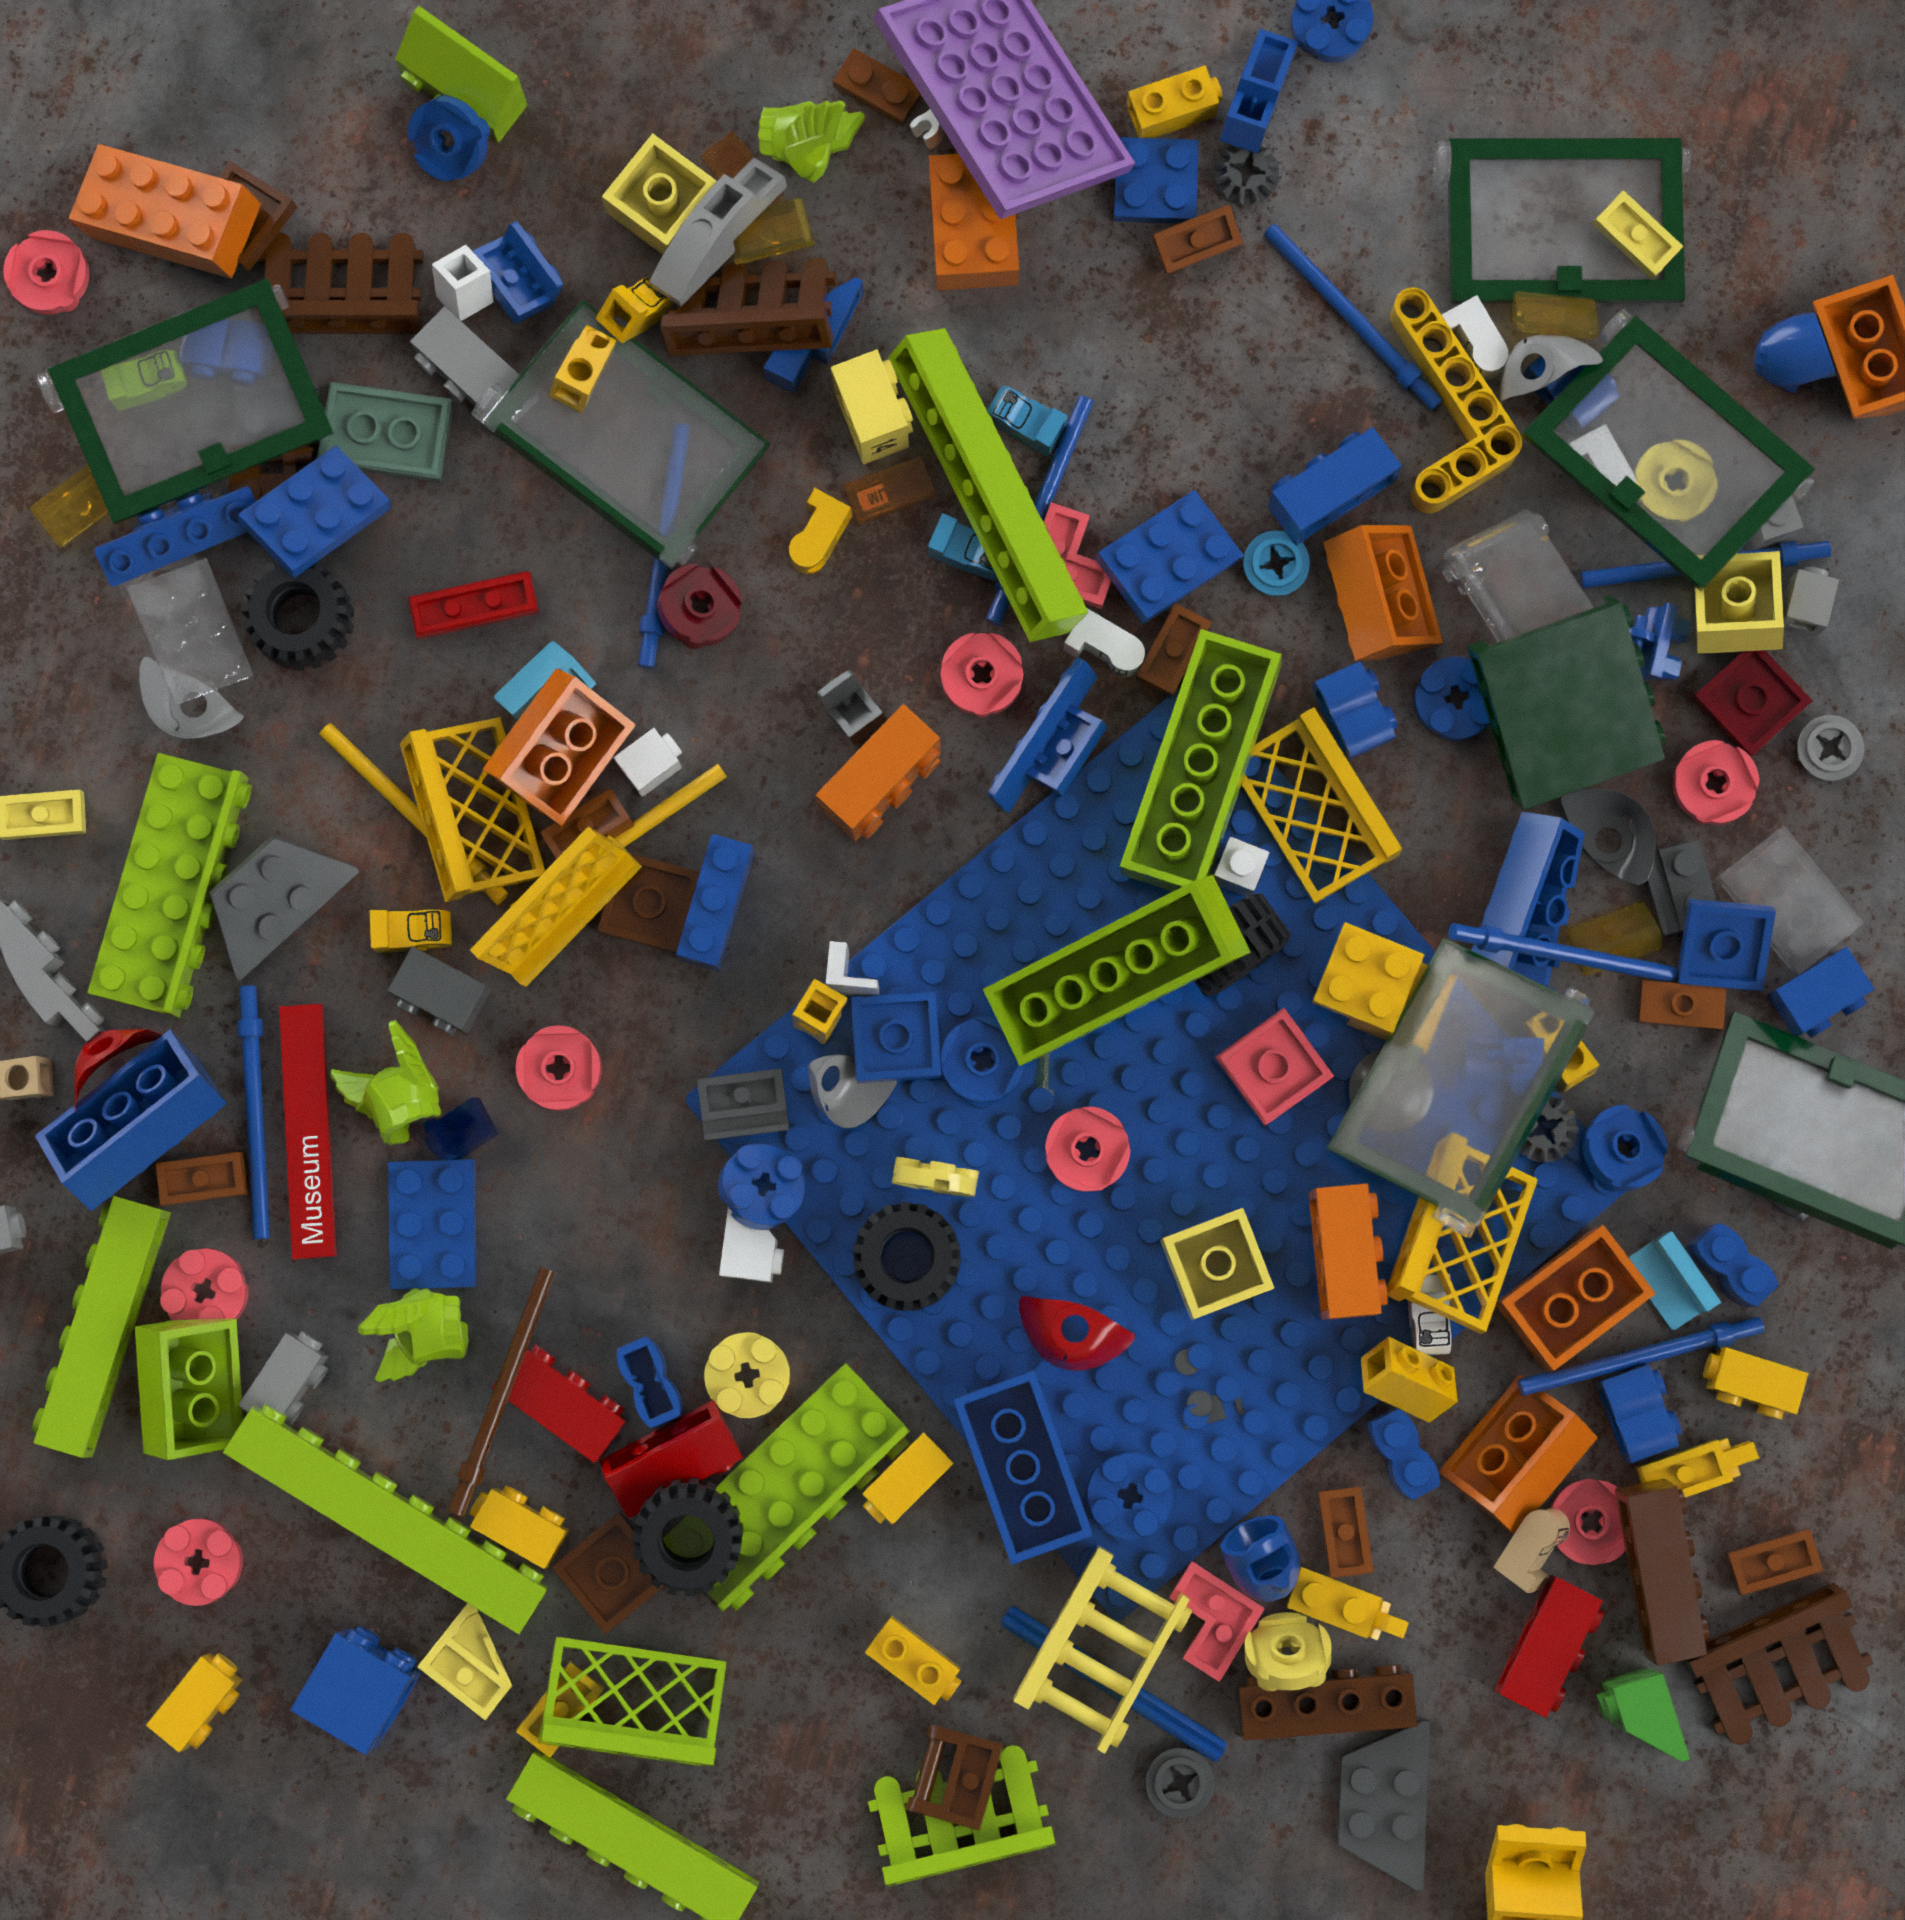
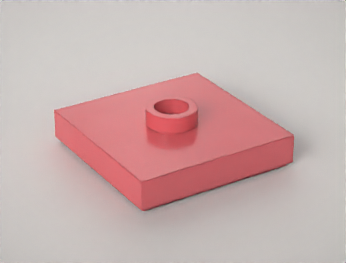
M1285 1008L1215 1057L1264 1127L1334 1077Z

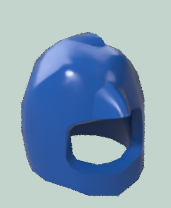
M1815 312L1797 314L1777 322L1763 332L1755 348L1754 367L1756 373L1763 376L1771 385L1780 386L1786 392L1795 394L1797 387L1802 384L1838 376Z
M1274 1515L1255 1517L1238 1524L1225 1535L1220 1545L1223 1558L1235 1584L1243 1593L1263 1602H1274L1286 1597L1293 1590L1299 1577V1554L1289 1530L1280 1517Z

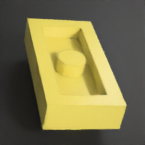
M1624 190L1592 223L1651 279L1683 247L1679 241Z
M80 789L0 796V839L2 840L86 833L84 792Z

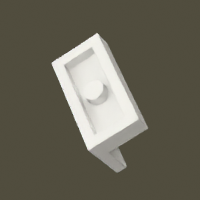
M830 941L826 985L842 995L878 996L880 993L878 980L847 977L850 954L847 943Z

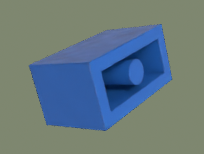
M1846 946L1770 992L1767 996L1792 1035L1799 1036L1806 1032L1812 1038L1832 1026L1828 1018L1842 1010L1844 1015L1848 1016L1866 1005L1867 1001L1863 996L1875 989Z

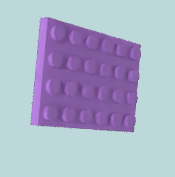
M904 0L877 10L873 20L1000 219L1129 173L1135 165L1129 152L1031 0Z

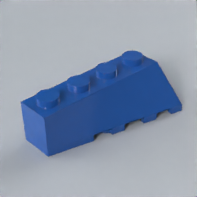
M1522 811L1517 827L1513 832L1512 841L1503 866L1499 871L1489 905L1485 910L1481 926L1502 928L1504 933L1557 943L1560 925L1567 926L1570 910L1567 907L1565 898L1567 888L1575 887L1585 833L1563 818ZM1475 944L1473 945L1471 951L1555 991V988L1549 987L1552 967L1559 968L1560 961L1505 950L1493 953L1479 950Z

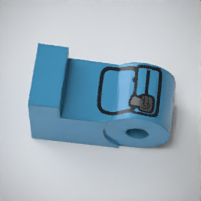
M1000 386L987 409L994 422V426L1048 458L1067 425L1068 415L1055 408L1051 410L1007 386Z
M942 513L928 545V556L972 575L976 574L983 578L997 581L998 578L975 531L958 523L957 519Z

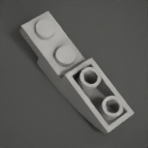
M755 157L733 179L724 174L695 206L675 234L649 281L650 286L679 306H682L735 252L733 241L787 187L785 176Z
M0 899V948L17 986L32 1008L45 1023L57 1027L66 1019L86 1042L105 1032L106 1030L100 1025L105 1021L104 1017L90 1003L86 1002L82 1006L72 994L77 989L63 974L58 972L55 976L53 975L65 963L56 954L61 947L44 930L38 934L28 924L32 916L17 901L14 900L9 904Z

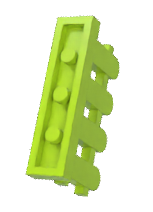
M1015 1745L1008 1746L1002 1751L1000 1756L1002 1768L997 1769L994 1782L1005 1780L1012 1813L996 1816L990 1794L981 1831L960 1825L954 1827L953 1823L924 1816L928 1833L912 1837L905 1804H907L908 1797H913L915 1790L902 1793L900 1784L896 1779L889 1776L880 1778L874 1787L876 1799L868 1801L871 1813L879 1811L886 1844L878 1845L880 1857L889 1855L891 1866L882 1868L886 1886L891 1887L1056 1846L1052 1826L1043 1828L1041 1817L1049 1816L1047 1805L1038 1806L1030 1773L1038 1772L1036 1760L1027 1762L1023 1749ZM939 1770L930 1802L942 1805L947 1782H943V1777ZM920 1771L917 1774L916 1782L918 1780ZM1013 1824L1016 1825L1017 1835L1001 1838L999 1828ZM973 1834L975 1845L959 1849L957 1838ZM931 1845L933 1855L917 1859L915 1849Z

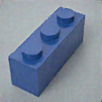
M1373 427L1361 435L1358 431L1350 434L1339 444L1338 450L1328 456L1325 453L1317 455L1307 463L1305 471L1295 477L1291 474L1286 475L1271 488L1272 493L1267 508L1296 546L1397 481L1402 464Z
M711 834L676 952V956L680 961L720 972L755 851L752 845Z

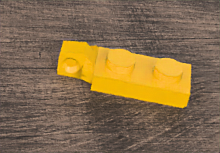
M1724 1438L1721 1440L1715 1439L1636 1466L1635 1469L1640 1483L1665 1478L1676 1485L1678 1489H1681L1685 1497L1732 1482L1733 1478L1741 1475L1738 1468L1739 1465L1759 1459L1754 1442L1746 1441L1730 1446L1728 1438Z
M1301 1566L1297 1583L1291 1591L1285 1606L1367 1639L1370 1637L1378 1640L1381 1631L1403 1639L1409 1624L1405 1620L1389 1615L1391 1603L1383 1601L1381 1597Z

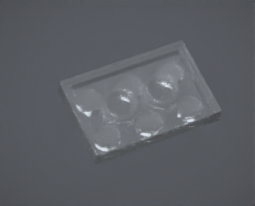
M207 558L127 587L174 705L254 676Z
M1785 825L1716 878L1735 903L1774 907L1776 915L1770 946L1795 976L1801 974L1864 924Z

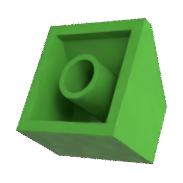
M1645 1667L1598 1681L1601 1693L1595 1694V1699L1603 1720L1609 1719L1612 1725L1681 1762L1690 1759L1663 1673Z

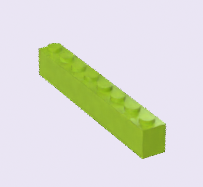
M946 328L906 335L889 355L888 359L1029 642L1069 633L1089 612L1030 497L1027 487L1024 485L1012 461L1010 453L1000 438L994 422L988 414L976 390V386L958 354L957 348L953 344Z
M265 1403L262 1409L254 1405L249 1410L223 1451L225 1455L515 1633H521L547 1591V1584L541 1581L545 1576L543 1573L525 1562H522L520 1567H517L504 1559L508 1554L506 1550L487 1539L483 1545L468 1536L471 1529L458 1520L449 1517L444 1522L431 1514L434 1506L414 1494H412L410 1499L400 1495L395 1491L398 1485L383 1474L375 1472L373 1477L361 1471L358 1469L361 1462L349 1453L339 1449L334 1454L322 1447L321 1444L324 1439L310 1429L302 1426L299 1432L284 1423L287 1416L276 1408Z

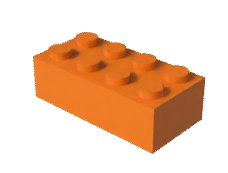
M98 144L68 219L89 238L232 279L238 265L237 259L243 252L261 203L243 184Z

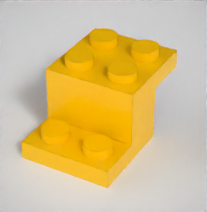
M1345 922L1312 1003L1348 1017L1346 1025L1387 1041L1388 1037L1393 1034L1400 1015L1428 967L1427 964L1422 963L1425 954ZM1452 974L1413 1042L1414 1045L1425 1050L1423 1056H1426L1457 980V976Z
M1520 1824L1497 1825L1485 1871L1487 1920H1582L1583 1910L1579 1871L1587 1847L1585 1831H1571L1563 1827L1552 1829L1530 1828Z

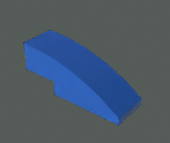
M1263 29L1259 30L1226 116L1219 141L1257 154L1259 153L1298 41Z
M854 277L832 290L826 296V302L831 301L832 316H828L833 333L832 348L773 351L763 368L765 380L795 394L813 358L828 365L864 294L863 280Z

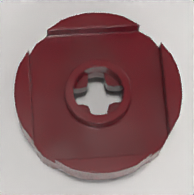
M687 564L676 569L666 579L656 602V609L663 626L674 638L683 642L690 649L713 646L724 641L734 631L740 618V605L742 601L739 588L727 573L713 566L711 569L698 567L699 564ZM695 597L698 601L704 599L708 601L707 613L702 614L694 611L691 607L693 604L691 598Z

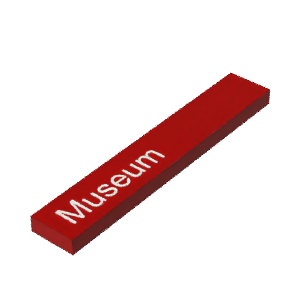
M320 1003L279 1006L292 1259L337 1257L324 1005Z

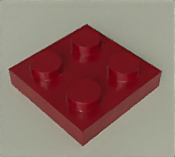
M1766 650L1743 651L1692 697L1697 705L1737 747L1746 751L1750 757L1813 702Z

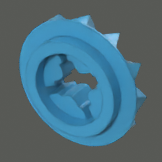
M1268 531L1257 536L1247 547L1243 563L1244 574L1247 576L1252 588L1265 593L1267 597L1272 595H1282L1285 597L1299 589L1306 580L1310 568L1309 554L1303 543L1296 546L1285 531ZM1271 548H1273V552L1279 560H1293L1283 566L1281 580H1279L1278 575L1275 574L1273 569H1260L1270 562Z

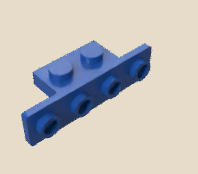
M249 486L242 487L215 499L211 492L202 496L199 491L193 492L176 500L178 506L163 512L160 507L140 514L137 517L139 521L133 524L132 533L96 547L95 555L110 586H117L247 533L246 529L239 523L238 514L255 503L256 499Z
M1077 657L1072 665L1062 673L1057 688L1049 700L1038 710L1036 720L1026 735L1017 742L1014 753L1003 770L994 777L991 788L988 791V797L1006 813L1011 811L1030 780L1063 796L1108 728L1101 719L1078 708L1097 679V674L1085 660Z

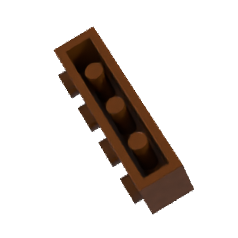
M1665 1478L1616 1488L1615 1494L1644 1655L1657 1666L1706 1656L1705 1641L1710 1639V1632L1705 1616L1703 1614L1700 1615L1697 1599L1702 1598V1587L1698 1575L1692 1572L1690 1557L1695 1555V1548L1689 1531H1685L1682 1515L1687 1514V1503L1683 1491Z
M1401 1664L1375 1666L1374 1674L1358 1675V1668L1354 1667L1332 1669V1677H1326L1324 1683L1320 1686L1299 1690L1278 1689L1276 1691H1266L1258 1686L1257 1678L1253 1675L1246 1676V1684L1236 1685L1241 1738L1244 1741L1418 1727L1413 1674L1408 1671H1401Z

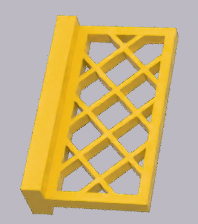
M1314 707L1301 714L1299 719L1255 744L1251 758L1255 756L1271 761L1266 782L1251 780L1244 775L1241 787L1314 905L1383 863L1386 864L1400 856L1402 851L1401 845ZM1296 732L1305 746L1302 761L1277 756L1280 741ZM1275 745L1273 754L1263 752L1271 746ZM1308 752L1316 765L1306 763ZM1275 762L1300 768L1294 790L1270 784ZM1304 769L1322 773L1327 781L1323 797L1299 791ZM1253 787L1264 789L1262 799H1260ZM1330 788L1338 800L1328 798ZM1268 790L1293 796L1287 818L1272 815L1265 807ZM1297 798L1322 803L1316 825L1292 820ZM1326 804L1345 810L1349 817L1345 832L1321 827ZM1275 822L1286 825L1284 834L1281 833ZM1352 823L1360 836L1350 834ZM1290 826L1314 831L1309 854L1291 849L1287 843ZM1319 833L1343 838L1338 861L1314 855ZM1348 840L1366 844L1374 858L1361 866L1343 862ZM1297 858L1308 860L1305 870ZM1312 861L1337 867L1333 883L1317 891L1309 878ZM1341 868L1351 870V872L1339 878Z
M501 717L426 732V729L411 731L400 743L445 902L461 899L468 894L536 880L545 872L526 803L507 788L501 796L483 785L482 782L487 775L486 772L482 771L479 778L475 780L456 768L465 752L485 764L491 758L489 755L470 743L476 733L492 730L496 743L495 752L506 737ZM469 735L466 741L461 739L460 736ZM446 739L461 748L452 765L437 756L433 742ZM441 769L447 772L444 778ZM451 776L472 788L463 804L448 795L446 784ZM477 791L497 803L489 820L468 808ZM509 795H511L513 803L507 800ZM502 807L517 815L519 827L514 836L493 823ZM453 809L458 811L456 817L454 816ZM463 815L484 827L475 844L460 836L457 825ZM488 831L509 843L500 860L480 848ZM521 833H522L524 842L519 839ZM513 847L518 848L529 856L532 870L519 872L505 863ZM464 848H465L466 850L470 851V853L468 854L467 858H466V854H465ZM474 855L495 867L489 879L473 882L469 864ZM500 870L507 874L505 876L497 877Z
M588 826L482 936L470 951L478 959L511 974L520 985L527 987L642 866L615 838L610 835L605 837Z
M1453 1133L1437 1143L1426 1177L1454 1191L1458 1184L1460 1191L1457 1193L1469 1198L1476 1185L1469 1187L1462 1171L1466 1159L1479 1165L1483 1173L1491 1157L1467 1146L1468 1139ZM1513 1167L1510 1168L1505 1179L1523 1186L1519 1199L1507 1205L1499 1188L1494 1198L1498 1209L1486 1213L1477 1228L1485 1247L1471 1253L1468 1252L1459 1232L1460 1229L1471 1226V1224L1463 1222L1456 1225L1452 1214L1418 1197L1387 1285V1296L1399 1302L1407 1299L1475 1332L1485 1333L1538 1179ZM1515 1208L1514 1214L1512 1216L1510 1210ZM1501 1214L1508 1231L1505 1239L1494 1243L1484 1220ZM1445 1222L1447 1229L1441 1231ZM1450 1234L1460 1257L1443 1263L1436 1245L1440 1237ZM1502 1246L1501 1252L1499 1254L1497 1248ZM1488 1252L1495 1269L1491 1278L1481 1281L1471 1258ZM1432 1261L1434 1267L1431 1268V1269H1428V1268H1429V1265H1430V1262ZM1462 1262L1472 1285L1455 1291L1446 1268ZM1437 1272L1446 1296L1439 1299H1434L1420 1292L1425 1276ZM1487 1284H1489V1287H1488V1290H1487V1293H1486L1484 1286L1487 1285ZM1475 1290L1482 1306L1478 1319L1464 1312L1458 1296ZM1449 1300L1451 1306H1449V1305H1447V1304H1445V1303H1443V1302Z

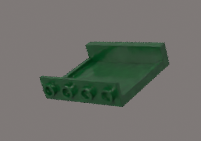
M1609 595L1603 597V605L1493 645L1480 641L1467 646L1511 799L1523 810L1665 759L1661 745L1666 744V737L1659 721L1654 720L1651 706L1655 705L1654 694L1648 682L1643 681L1640 670L1641 667H1644L1643 654L1638 644L1633 643L1629 631L1634 626L1631 612L1625 603L1622 604V602Z

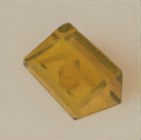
M795 198L769 205L733 241L735 252L732 256L735 265L815 245L803 200Z
M1521 291L1515 292L1513 296L1509 321L1518 331L1591 339L1598 338L1599 336L1597 308L1593 299Z
M88 464L30 507L31 512L60 547L108 513Z
M1644 900L1565 929L1571 946L1635 959L1661 948V930ZM1579 965L1584 976L1603 971L1602 969Z

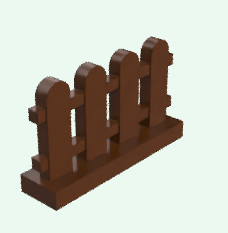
M278 233L258 259L260 264H265L264 279H269L292 334H418L423 329V317L418 304L422 299L421 288H414L415 264H423L424 254L422 250H416L413 238L407 233L394 235L390 240L389 250H375L373 239L366 233L353 235L349 240L348 250H334L332 239L325 233L312 235L308 240L307 250H293L290 237L285 233ZM293 264H306L305 288H291ZM333 264H347L346 288H332ZM374 264H389L387 288H373ZM257 306L251 308L253 322L264 324Z
M812 258L806 261L800 273H789L786 263L781 260H772L766 263L763 267L762 275H748L746 266L740 262L728 264L723 269L722 277L709 278L682 306L677 304L676 310H669L668 315H662L661 330L669 356L832 348L833 333L828 316H832L831 301L826 302L828 286L836 285L837 277L835 271H829L827 262L822 258ZM800 287L798 303L785 304L787 288ZM747 290H759L757 305L745 306ZM707 292H719L717 308H705Z
M1835 1583L1828 1584L1711 1637L1705 1641L1706 1656L1682 1661L1684 1668L1696 1678L1701 1677L1700 1680L1694 1682V1685L1700 1695L1707 1692L1718 1717L1717 1720L1711 1722L1717 1735L1724 1732L1725 1736L1732 1743L1743 1745L1753 1735V1729L1749 1721L1763 1714L1766 1721L1771 1725L1783 1727L1791 1720L1792 1711L1789 1702L1802 1697L1803 1701L1811 1708L1823 1709L1829 1704L1831 1699V1693L1827 1685L1841 1679L1844 1686L1854 1692L1862 1691L1868 1686L1870 1676L1866 1667L1874 1663L1869 1653L1860 1654L1849 1628L1857 1624L1853 1614L1850 1612L1843 1614L1844 1611L1853 1607L1847 1591ZM1815 1624L1818 1625L1817 1627L1804 1632V1629ZM1824 1639L1835 1666L1821 1672L1810 1645ZM1777 1641L1779 1642L1778 1645H1775L1767 1650L1765 1649L1766 1646L1771 1645ZM1785 1657L1796 1684L1782 1689L1772 1666V1662ZM1738 1659L1740 1660V1662L1726 1667L1727 1664ZM1743 1675L1747 1676L1757 1702L1743 1707L1732 1681Z

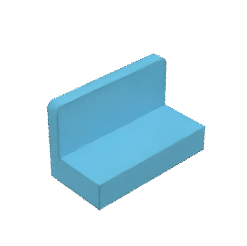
M551 641L495 694L494 699L518 721L556 668L575 676L590 689L597 683L573 656L555 641Z
M1672 1231L1663 1233L1628 1257L1656 1293L1649 1301L1670 1330L1678 1329L1698 1314L1708 1312L1721 1303Z

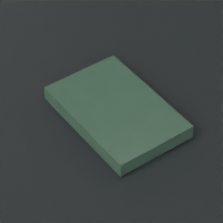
M330 382L325 413L334 434L320 440L317 458L336 445L361 471L441 482L454 402L450 398Z

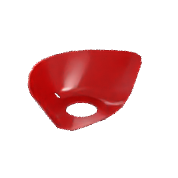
M148 1029L109 1030L89 1040L82 1047L74 1069L75 1113L76 1101L80 1091L98 1067L125 1050L156 1041L162 1034Z
M1029 1296L1020 1297L1019 1312L1023 1327L1031 1344L1042 1358L1056 1367L1069 1371H1084L1101 1366L1125 1351L1135 1338L1133 1332L1085 1305L1064 1300L1042 1299ZM1068 1316H1081L1088 1323V1334L1081 1342H1069L1062 1335L1061 1326Z

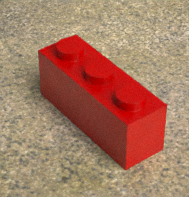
M535 1344L532 1350L528 1348L508 1401L593 1463H599L629 1422V1420L621 1415L625 1408L606 1394L600 1400L588 1392L587 1389L591 1383L570 1369L565 1375L552 1366L556 1358L540 1346ZM496 1382L491 1387L492 1390H494Z
M712 1400L600 1460L606 1482L629 1519L640 1512L648 1496L651 1498L655 1490L660 1486L664 1485L666 1488L670 1486L671 1481L681 1479L682 1483H689L690 1478H697L701 1481L712 1474L724 1473L743 1457L734 1435L715 1401Z
M1549 1575L1550 1577L1544 1585L1493 1690L1547 1718L1550 1711L1555 1713L1559 1709L1566 1694V1689L1562 1688L1567 1674L1568 1672L1574 1674L1579 1668L1585 1654V1650L1581 1649L1582 1643L1587 1633L1593 1635L1596 1632L1604 1615V1611L1599 1609L1603 1600L1553 1575Z

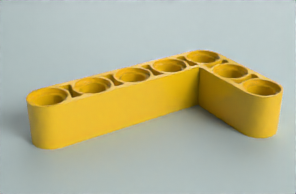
M1409 287L1402 290L1395 299L1390 312L1391 325L1419 368L1424 372L1432 388L1444 399L1442 403L1468 440V443L1424 469L1418 475L1411 489L1410 499L1413 506L1420 512L1432 514L1440 511L1509 468L1522 448V437L1429 295L1424 290ZM1413 305L1419 310L1420 316L1408 318L1401 312L1400 307ZM1434 338L1441 343L1443 350L1440 352L1428 351L1424 347L1423 340ZM1450 372H1457L1464 377L1465 385L1460 387L1453 386L1447 381L1445 375ZM1472 406L1482 407L1487 412L1488 419L1483 421L1473 419L1468 412V408ZM1494 440L1506 442L1510 447V454H1497L1492 449L1491 442ZM1461 461L1471 463L1476 470V475L1471 477L1461 475L1456 468V463ZM1425 483L1436 484L1441 490V497H1427L1422 492L1421 485Z

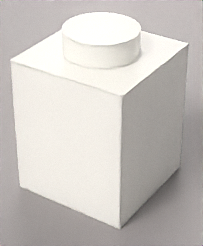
M467 245L462 246L432 264L436 297L460 321L493 303L490 270Z
M655 728L648 731L613 757L641 797L682 768L677 759L682 754L678 745L668 733L661 737Z
M1230 837L1214 874L1218 886L1246 897L1253 894L1270 852Z

